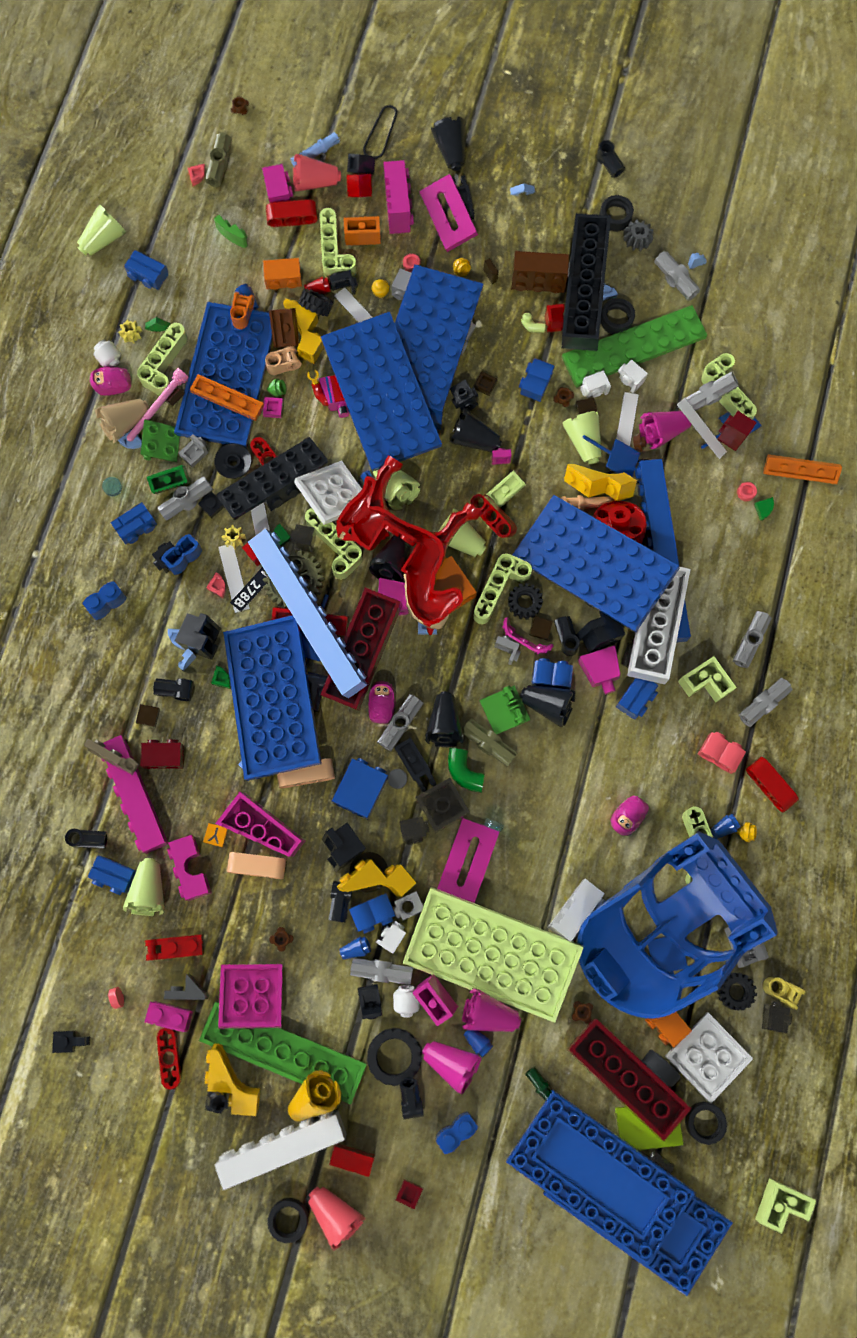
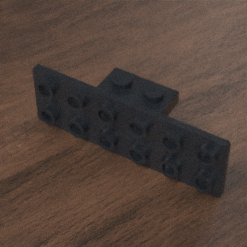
M308 437L220 491L216 496L233 520L238 519L263 502L266 503L270 511H273L301 493L294 483L295 478L317 470L328 463V459L313 440Z

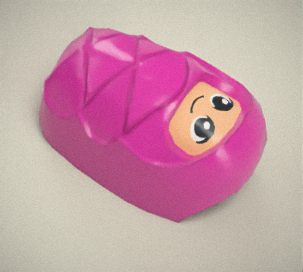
M103 367L94 370L90 374V384L100 395H115L127 392L131 388V377L126 368Z
M377 681L372 685L369 692V718L373 723H390L395 711V691L389 682Z
M638 796L627 798L615 810L610 819L613 829L620 835L630 836L639 828L649 810L648 804Z

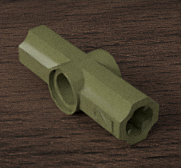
M221 132L217 134L214 148L210 152L211 160L205 180L212 187L221 186L224 171L228 167L227 159L232 144V137L227 133Z
M472 718L463 728V734L475 742L480 750L489 756L492 755L506 767L510 765L518 754L502 742V739L496 733L486 730Z

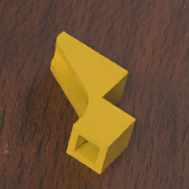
M285 298L283 302L285 309L295 308L297 328L301 335V341L297 347L298 356L315 364L324 348L321 335L313 332L319 322L318 314L305 309L295 300Z
M567 464L564 478L566 483L588 498L605 493L616 501L633 497L637 483L636 479L625 472L607 474L576 464Z
M361 860L354 866L355 870L351 874L347 873L339 880L341 883L337 888L342 892H350L383 885L396 896L402 897L416 882L402 865L389 866L384 871V875L372 860Z
M214 1043L211 1050L207 1051L206 1063H209V1071H206L205 1084H208L207 1092L230 1093L228 1106L231 1107V1114L256 1116L259 1110L260 1088H253L243 1084L237 1078L223 1046Z

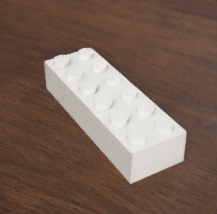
M680 567L635 633L627 676L660 684H666L669 680L691 569Z
M339 1111L319 1115V1118L315 1120L313 1118L303 1120L295 1128L293 1125L281 1129L282 1131L274 1136V1133H270L262 1137L257 1144L251 1141L242 1145L237 1152L232 1149L223 1153L219 1157L220 1160L215 1164L222 1189L225 1190L345 1140L347 1133Z

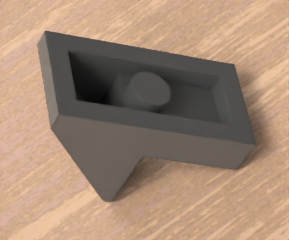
M186 974L185 991L183 986H171V990L164 991V999L207 1000L209 998L206 991L190 974Z

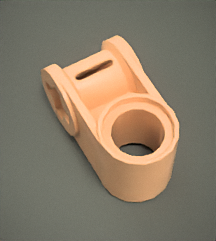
M290 346L268 353L265 357L267 372L271 375H278L300 368L302 364L297 358L296 348Z

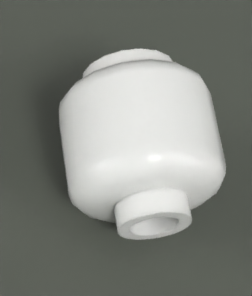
M102 340L95 345L94 357L103 367H116L120 363L121 352L112 341Z
M401 985L393 994V1008L395 1012L401 1014V1017H412L413 1013L418 1012L420 1009V1003L413 995L415 987L412 985Z

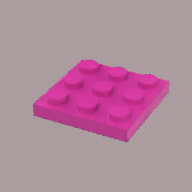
M282 964L221 965L218 1028H281Z

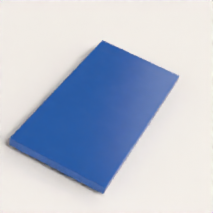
M552 1090L506 1160V1163L647 1266L650 1265L696 1194L694 1190L554 1090Z
M543 1192L550 1200L686 1296L690 1293L733 1224L730 1219L694 1195L650 1265L647 1266L549 1193Z

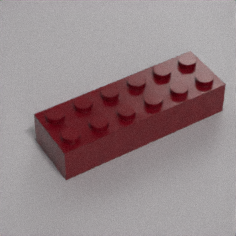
M366 587L364 588L343 641L346 644L345 650L347 653L350 652L355 658L356 663L354 664L357 669L360 668L366 676L364 680L367 686L350 698H347L340 693L331 676L328 675L321 696L357 711L360 710L403 606L401 601Z
M593 1019L566 1049L662 1141L668 1138L691 1110L677 1094L597 1019Z

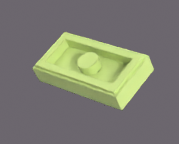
M513 470L486 495L490 496L501 508L526 484Z

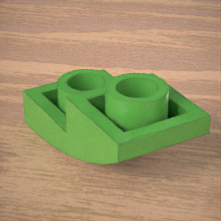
M220 215L214 218L217 230L225 238L240 247H247L246 239L248 237L242 228L239 229L236 224L231 226Z

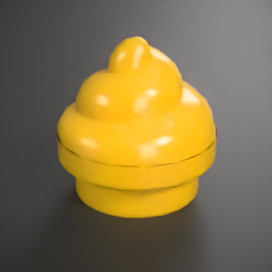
M459 258L454 261L453 271L456 275L463 277L470 272L471 266L467 259Z
M383 279L374 281L372 284L373 294L379 298L385 297L389 292V284Z
M746 822L737 829L736 834L745 842L755 841L757 826Z

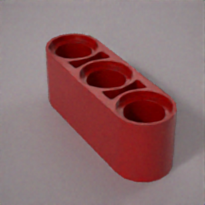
M297 200L269 203L266 205L267 224L270 227L314 224L318 220L316 202L314 200Z
M476 494L471 498L470 504L483 512L480 517L499 537L508 538L516 534V524L490 496ZM480 498H483L484 500L483 507L479 506L478 502ZM493 511H495L497 515L494 521L491 518V513ZM504 525H508L509 532L507 534H505L503 531Z
M759 757L746 768L750 778L782 813L799 801L797 794L764 757Z

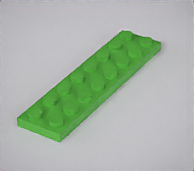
M693 305L601 339L598 342V351L574 349L562 354V359L577 388L582 385L583 378L603 370L606 376L617 373L624 363L627 365L633 360L638 365L706 339L707 333Z
M215 1001L200 1036V1042L209 1046H213L214 1043L221 1044L226 1053L300 1084L314 1071L322 1070L331 1075L330 1078L339 1084L341 1101L351 1105L367 1063L282 1028L219 1029V1002Z

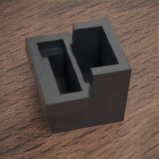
M600 611L601 617L588 622L576 636L579 641L584 642L588 653L612 646L624 637L626 633L621 623Z
M187 613L174 641L185 650L189 649L194 654L213 660L219 647L214 643L221 628L206 614L200 613L199 617Z
M348 822L337 830H334L333 827L330 828L322 838V841L331 852V856L327 860L335 872L352 862L355 857L366 849Z

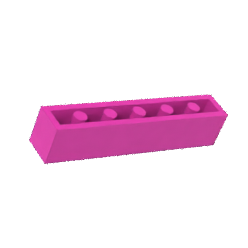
M122 735L103 742L106 745L104 748L111 751L114 749L122 754L121 758H132L134 760L126 738ZM106 761L108 765L106 772L109 778L114 780V792L122 800L120 806L124 815L129 817L128 827L132 833L135 832L137 837L135 844L138 850L148 854L168 845L169 843L138 768L131 775Z

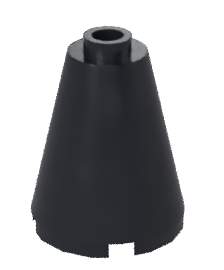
M452 117L443 118L434 123V128L431 127V132L448 169L459 171L465 164V121L461 117H457V120H452Z
M463 409V413L460 414L454 426V434L449 438V442L452 444L487 452L498 449L502 443L499 440V434L467 409Z
M393 535L371 560L369 571L378 580L379 578L403 582L405 573L401 569L409 558L411 545L401 539V535L398 537Z
M528 685L527 688L524 687L522 689L520 698H522V703L559 727H563V725H566L573 708L571 706L572 702H575L576 691Z
M446 691L441 692L435 698L425 734V741L430 744V741L434 742L436 747H455L457 742L462 744L464 741L455 696Z

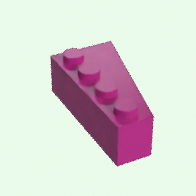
M404 160L384 162L389 234L410 233V225H414L413 214H410L412 200L408 197V194H411L410 183H407L409 169L405 168Z
M244 792L238 793L215 823L288 857H294L306 841Z

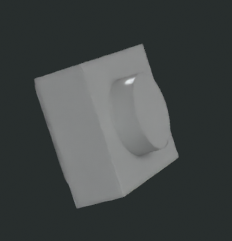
M192 434L190 436L192 441L178 454L193 468L208 454V451L206 449V442L201 437L197 438Z
M508 636L497 637L494 647L511 654L508 662L509 665H512L513 660L517 662L521 653L518 650L519 644L513 642V639Z

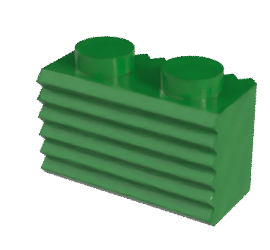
M184 465L147 476V481L153 494L169 491V489L190 484L191 482Z

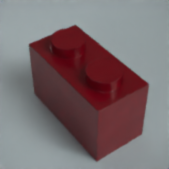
M737 411L734 416L730 414L718 431L721 435L717 440L736 451L757 422L740 411Z
M174 739L167 740V743H159V740H147V743H141L140 766L143 769H183L184 745L179 743V740Z

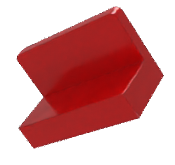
M336 1143L329 1165L369 1177L375 1154Z

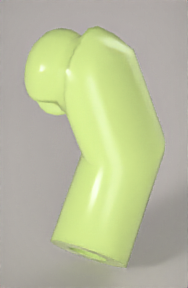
M530 313L523 314L521 322L529 332H545V324L535 323Z

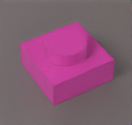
M264 397L263 417L282 418L283 398Z
M498 448L492 451V465L510 464L512 457L511 449Z

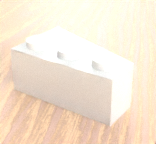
M583 879L547 928L569 942L574 941L578 937L579 930L585 919L592 913L594 908L597 909L603 903L604 899L602 897L604 893L588 880Z

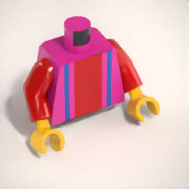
M314 370L316 377L312 379L308 372L307 377L309 380H312L311 386L315 398L323 406H328L330 411H338L340 418L348 417L349 410L335 375L319 378L318 371Z

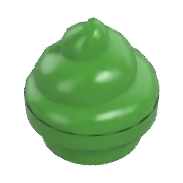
M274 379L269 384V387H267V391L275 397H282V395L286 394V384L283 380Z

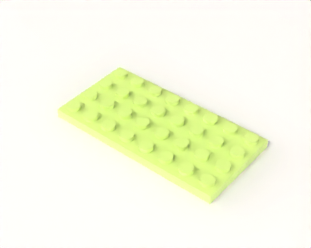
M430 887L403 964L431 975L434 974L436 977L470 990L473 988L479 989L498 1001L555 1023L584 946L574 941L569 942L556 934Z

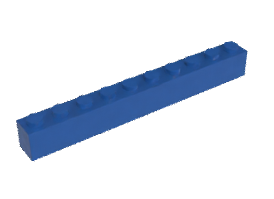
M662 459L640 461L637 468H635V477L639 479L638 495L642 498L640 509L643 511L647 523L646 531L648 537H646V547L679 566ZM685 601L676 643L687 642L691 637Z

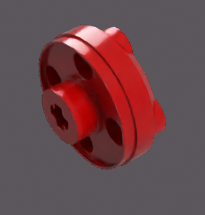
M611 501L603 504L595 511L594 518L642 544L646 534L647 523L643 511L638 506L627 501Z

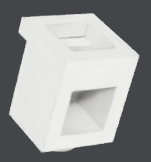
M633 360L627 365L624 363L618 370V373H620L619 378L623 384L631 387L630 392L632 393L645 382L648 375Z
M604 370L583 378L581 385L583 396L590 398L592 396L598 397L603 392L605 395L609 393L611 385Z
M394 921L391 927L386 926L382 932L383 940L380 941L378 939L376 943L394 954L406 934L403 931L405 927Z

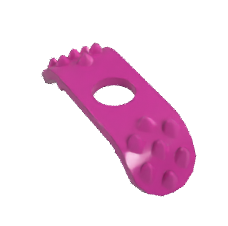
M504 618L503 629L506 632L505 636L508 635V637L531 649L534 653L537 652V655L547 653L548 650L551 651L554 647L553 644L546 646L539 643L535 645L515 633V628L510 625L509 618Z

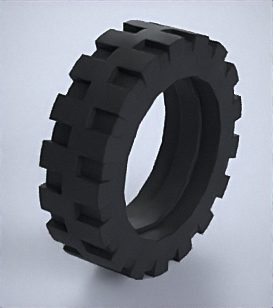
M398 1028L386 1029L376 1035L367 1052V1063L370 1072L378 1081L385 1085L398 1086L404 1078H414L420 1069L422 1061L421 1048L416 1038L406 1030ZM391 1039H399L405 1042L412 1054L411 1063L407 1070L396 1075L388 1074L382 1070L377 1059L378 1050L381 1045Z

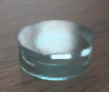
M108 477L103 481L102 488L108 496L114 497L121 493L122 484L117 478Z
M485 819L484 826L500 832L503 831L504 824Z

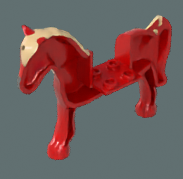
M388 455L384 465L378 470L377 477H365L362 490L341 512L336 524L337 536L341 540L355 541L363 548L371 551L377 547L386 532L389 531L397 537L401 535V539L411 546H415L401 569L405 573L406 606L411 616L426 626L427 632L431 636L433 630L441 629L452 611L463 602L462 592L458 588H450L444 591L434 590L436 575L443 564L447 548L462 525L468 521L477 520L483 512L475 506L466 503L462 511L454 512L450 515L448 523L439 532H430L397 518L386 506L385 493L392 474L400 471L403 464Z

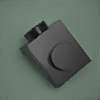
M350 270L336 272L329 276L332 291L350 287L352 295L356 294L355 288L358 287L356 277H352Z
M171 541L161 544L157 551L152 554L155 559L153 561L154 565L159 571L163 569L166 574L169 570L161 558L167 550L175 547Z
M378 984L359 987L358 995L362 1019L372 1020L382 1016Z

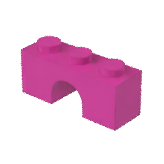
M189 835L168 842L170 848H167L170 860L173 859L175 863L173 872L175 878H179L181 884L178 887L181 898L191 901L211 894L206 874L191 875L188 871L189 861L200 856L195 837Z

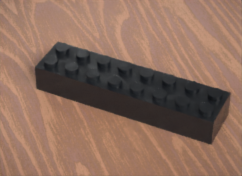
M575 214L562 332V349L598 351L611 215Z

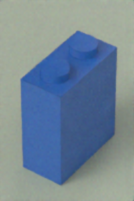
M352 758L332 799V803L368 820L387 782L388 775L380 767L376 766L374 769L367 766V761L360 758L357 760Z

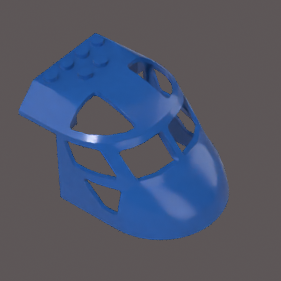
M697 832L658 858L647 870L636 876L622 890L604 902L585 919L577 938V943L584 946L579 962L590 985L609 1004L636 1017L661 1018L673 1014L718 990L745 952L776 936L778 931L771 906L722 843L711 836ZM667 863L672 865L676 871L681 868L686 870L693 881L670 897L659 902L654 892L655 875ZM639 890H641L646 910L656 925L655 930L640 942L636 941L629 929L623 912V907ZM716 915H721L732 932L728 938L732 942L734 949L727 951L706 950L691 943L687 939V935ZM662 933L684 955L694 959L695 962L677 974L672 975L659 967L644 951V948ZM728 960L722 968L713 973L693 977L709 963ZM700 985L688 996L680 999L683 988Z

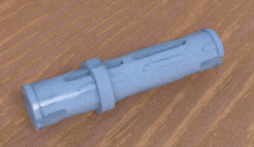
M333 132L328 137L317 140L316 144L299 154L314 158L321 153H326L329 148L340 143L339 137ZM294 157L290 158V160L292 161V164L295 167V165H297V162H294Z

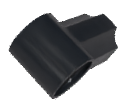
M604 140L599 145L596 159L605 166L612 178H616L625 171V166L615 153L614 144L609 140Z
M570 616L560 617L554 620V624L560 639L561 650L566 656H573L578 651L580 641L576 636ZM571 642L575 647L568 648L565 644Z
M308 672L313 712H319L322 699L321 692L328 676Z
M156 678L153 694L155 696L172 697L180 701H191L194 681L188 679L167 680Z
M74 828L68 830L65 834V842L73 848L106 849L107 831L79 830ZM79 833L80 840L73 844L72 836Z
M333 881L329 920L346 923L352 891H340L337 886L341 882Z
M412 1077L404 1078L400 1082L403 1120L423 1117L422 1098L419 1096L417 1079Z
M207 1092L206 1111L221 1114L228 1108L226 1093Z

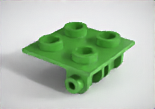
M144 420L140 454L144 456L145 460H151V457L177 463L180 436L174 434V426Z
M515 685L512 687L507 686L502 691L479 700L493 732L496 734L530 721Z

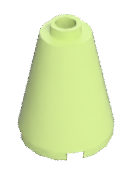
M99 205L77 242L80 245L78 249L85 256L87 254L92 256L123 236L126 231Z
M586 412L577 415V418L573 419V421L571 418L564 421L563 427L583 462H588L589 465L598 463L599 458L602 457L601 449L583 439L585 435L601 445L598 412Z
M378 470L373 471L375 478L377 477ZM402 470L392 474L385 493L388 505L394 510L403 509L401 506L405 503L410 505L420 493L418 488L420 483Z
M454 508L452 513L459 511ZM450 515L443 523L439 531H441L446 526V524L449 521ZM466 522L457 531L449 547L476 557L477 554L481 556L486 549L484 545L486 541L469 522Z
M145 858L144 861L139 863L123 905L125 912H127L128 908L131 909V914L154 916V912L158 911L159 915L164 913L160 864L155 859Z

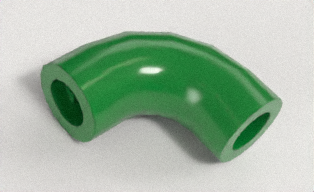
M449 748L448 770L452 779L464 789L482 793L485 774L469 769L467 765L469 751Z

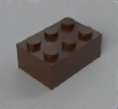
M515 251L511 289L517 291L529 290L534 292L564 293L568 276L569 254Z

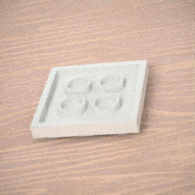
M342 461L299 476L294 481L323 525L337 520L346 505L362 490Z
M706 1012L691 1028L692 1032L673 1047L665 1057L709 1103H712L753 1058Z

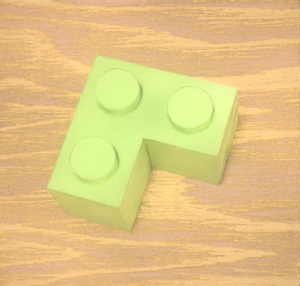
M714 656L684 675L678 681L688 697L705 687L715 703L737 688Z
M769 1178L755 1220L766 1227L782 1233L789 1213L810 1221L816 1200Z

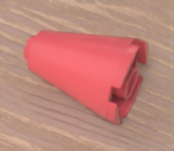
M295 154L294 162H297V165L293 167L294 191L299 192L335 186L337 182H340L341 171H338L337 166L301 154Z
M316 1187L309 1194L310 1200L308 1203L331 1248L335 1251L342 1246L340 1242L348 1240L360 1228L366 1218L325 1187L321 1189Z

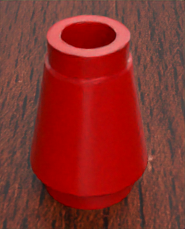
M322 276L304 284V289L313 290L319 294H328V292H331L329 278Z

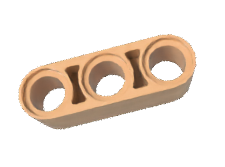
M321 759L322 764L277 774L279 788H290L335 779L332 759Z
M230 852L227 873L284 879L287 859Z

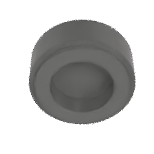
M394 769L388 775V783L394 789H401L407 783V775L401 769Z

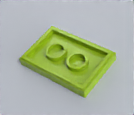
M626 1106L615 1108L618 1135L635 1149L645 1150L683 1145L680 1123L668 1138L662 1141Z

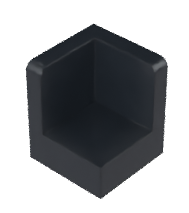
M348 153L347 172L374 175L375 156Z

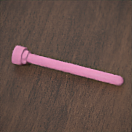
M179 368L175 370L172 377L173 380L127 435L128 441L131 442L143 429L144 420H150L175 388L188 380L189 377Z

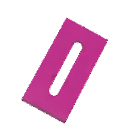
M450 174L419 191L447 252L478 235ZM440 193L444 194L457 222L458 229L456 231L452 230L438 199Z
M462 818L437 889L475 903L500 831ZM477 837L479 844L464 886L459 887L457 879L472 838Z

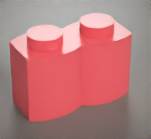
M711 732L704 741L698 755L730 774L736 772L746 751L742 749L743 747L740 744L728 742L723 734Z

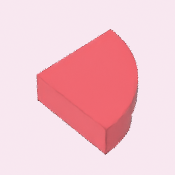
M204 164L188 168L193 186L199 184L204 179L206 174Z
M216 572L206 588L219 597L224 598L226 585L221 575Z

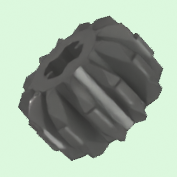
M638 220L634 223L630 222L624 230L623 238L624 242H627V247L632 246L633 251L636 248L639 251L643 248L647 249L653 241L654 234L653 229H650V224L645 225L644 220L641 223Z

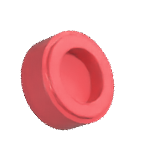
M416 254L406 255L403 259V268L412 273L414 265L420 266V258Z
M751 482L742 483L737 490L738 497L746 502L753 500L757 494V488Z
M119 987L110 989L108 998L112 1008L118 1009L123 1007L124 996Z

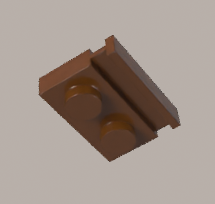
M295 308L269 310L274 348L298 346L299 336Z

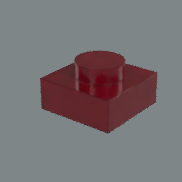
M404 1179L395 1201L415 1210L423 1187Z

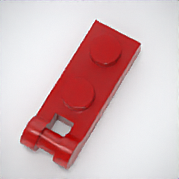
M203 935L145 940V946L148 948L146 961L204 955ZM157 945H161L162 953L156 954Z

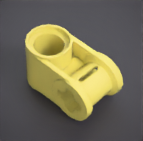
M768 977L763 982V990L766 994L779 1000L782 1004L798 1010L797 1004L806 991L777 977ZM774 981L778 984V989L775 992L771 988Z

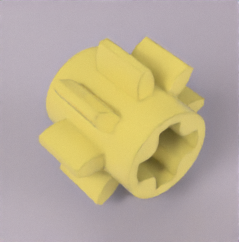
M126 320V322L120 324L122 330L119 331L120 337H123L125 343L129 341L134 344L135 341L141 339L139 333L143 331L136 321Z
M232 525L231 528L224 529L226 533L222 536V539L226 541V547L231 545L236 550L237 546H243L242 539H246V536L241 534L243 531L241 527L237 529Z

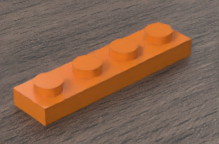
M199 374L189 389L191 393L254 421H257L264 408L263 402Z
M768 454L763 473L837 484L842 466L840 464Z

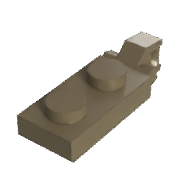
M87 739L84 744L91 753L131 775L134 774L139 766L132 758L124 759L121 758L122 754L114 749L111 751L104 748L106 745L95 739L93 742Z

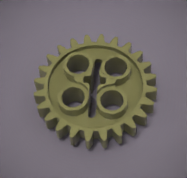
M292 549L291 554H289L290 556H288L290 562L293 561L296 565L301 564L297 573L305 580L310 579L308 586H306L309 592L312 591L314 594L320 595L321 593L318 588L324 587L320 581L325 580L321 575L324 571L320 568V563L316 562L314 556L310 558L309 552L304 555L303 551L299 550L298 554H296L295 550ZM264 571V574L267 576L263 578L264 583H266L263 587L265 590H268L266 594L268 597H271L273 603L277 601L279 607L284 603V608H288L270 577Z

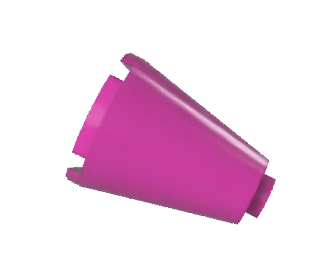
M682 411L647 412L640 417L642 424H639L640 433L646 437L647 444L651 446L649 447L650 449L659 448L691 427V422Z
M473 988L470 991V994L473 995L471 999L466 1000L462 1014V1022H466V1025L462 1026L463 1029L514 1032L515 1029L519 1028L521 1017H519V1013L479 989Z
M433 1041L431 1044L427 1043L422 1051V1054H424L423 1059L459 1094H463L472 1082L471 1078L477 1072L482 1060L476 1054Z

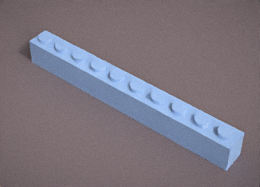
M264 529L248 541L250 547L340 693L350 698L367 686L364 680L366 678L364 672L355 666V658L350 652L347 653L345 642L335 634L337 631L335 626L325 618L327 613L321 606L317 605L316 601L318 599L315 594L307 589V581L302 576H299L297 573L299 569L293 561L290 562L288 551L278 543L281 541L275 532L271 533Z

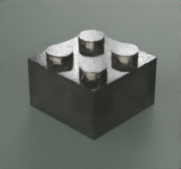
M450 778L415 797L434 834L468 816L470 813Z

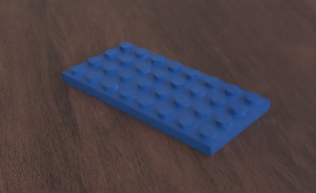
M414 265L394 324L428 410L442 415L481 296L483 283Z
M207 302L174 434L190 438L193 434L197 438L201 437L204 441L226 445L239 444L247 448L253 420L191 393L189 389L199 374L258 400L266 370L265 357L270 353L273 341L270 315L268 312L252 310L247 327L237 329L233 326L230 316L232 306Z
M390 312L321 336L322 343L372 472L379 470L384 465L388 455L401 462L442 447L441 440Z
M555 495L552 496L513 553V556L528 562L532 566L533 571L634 632H637L680 569L677 564Z
M294 616L223 632L244 780H253L322 764L300 626Z

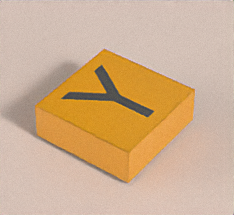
M208 823L203 843L223 848L228 829Z

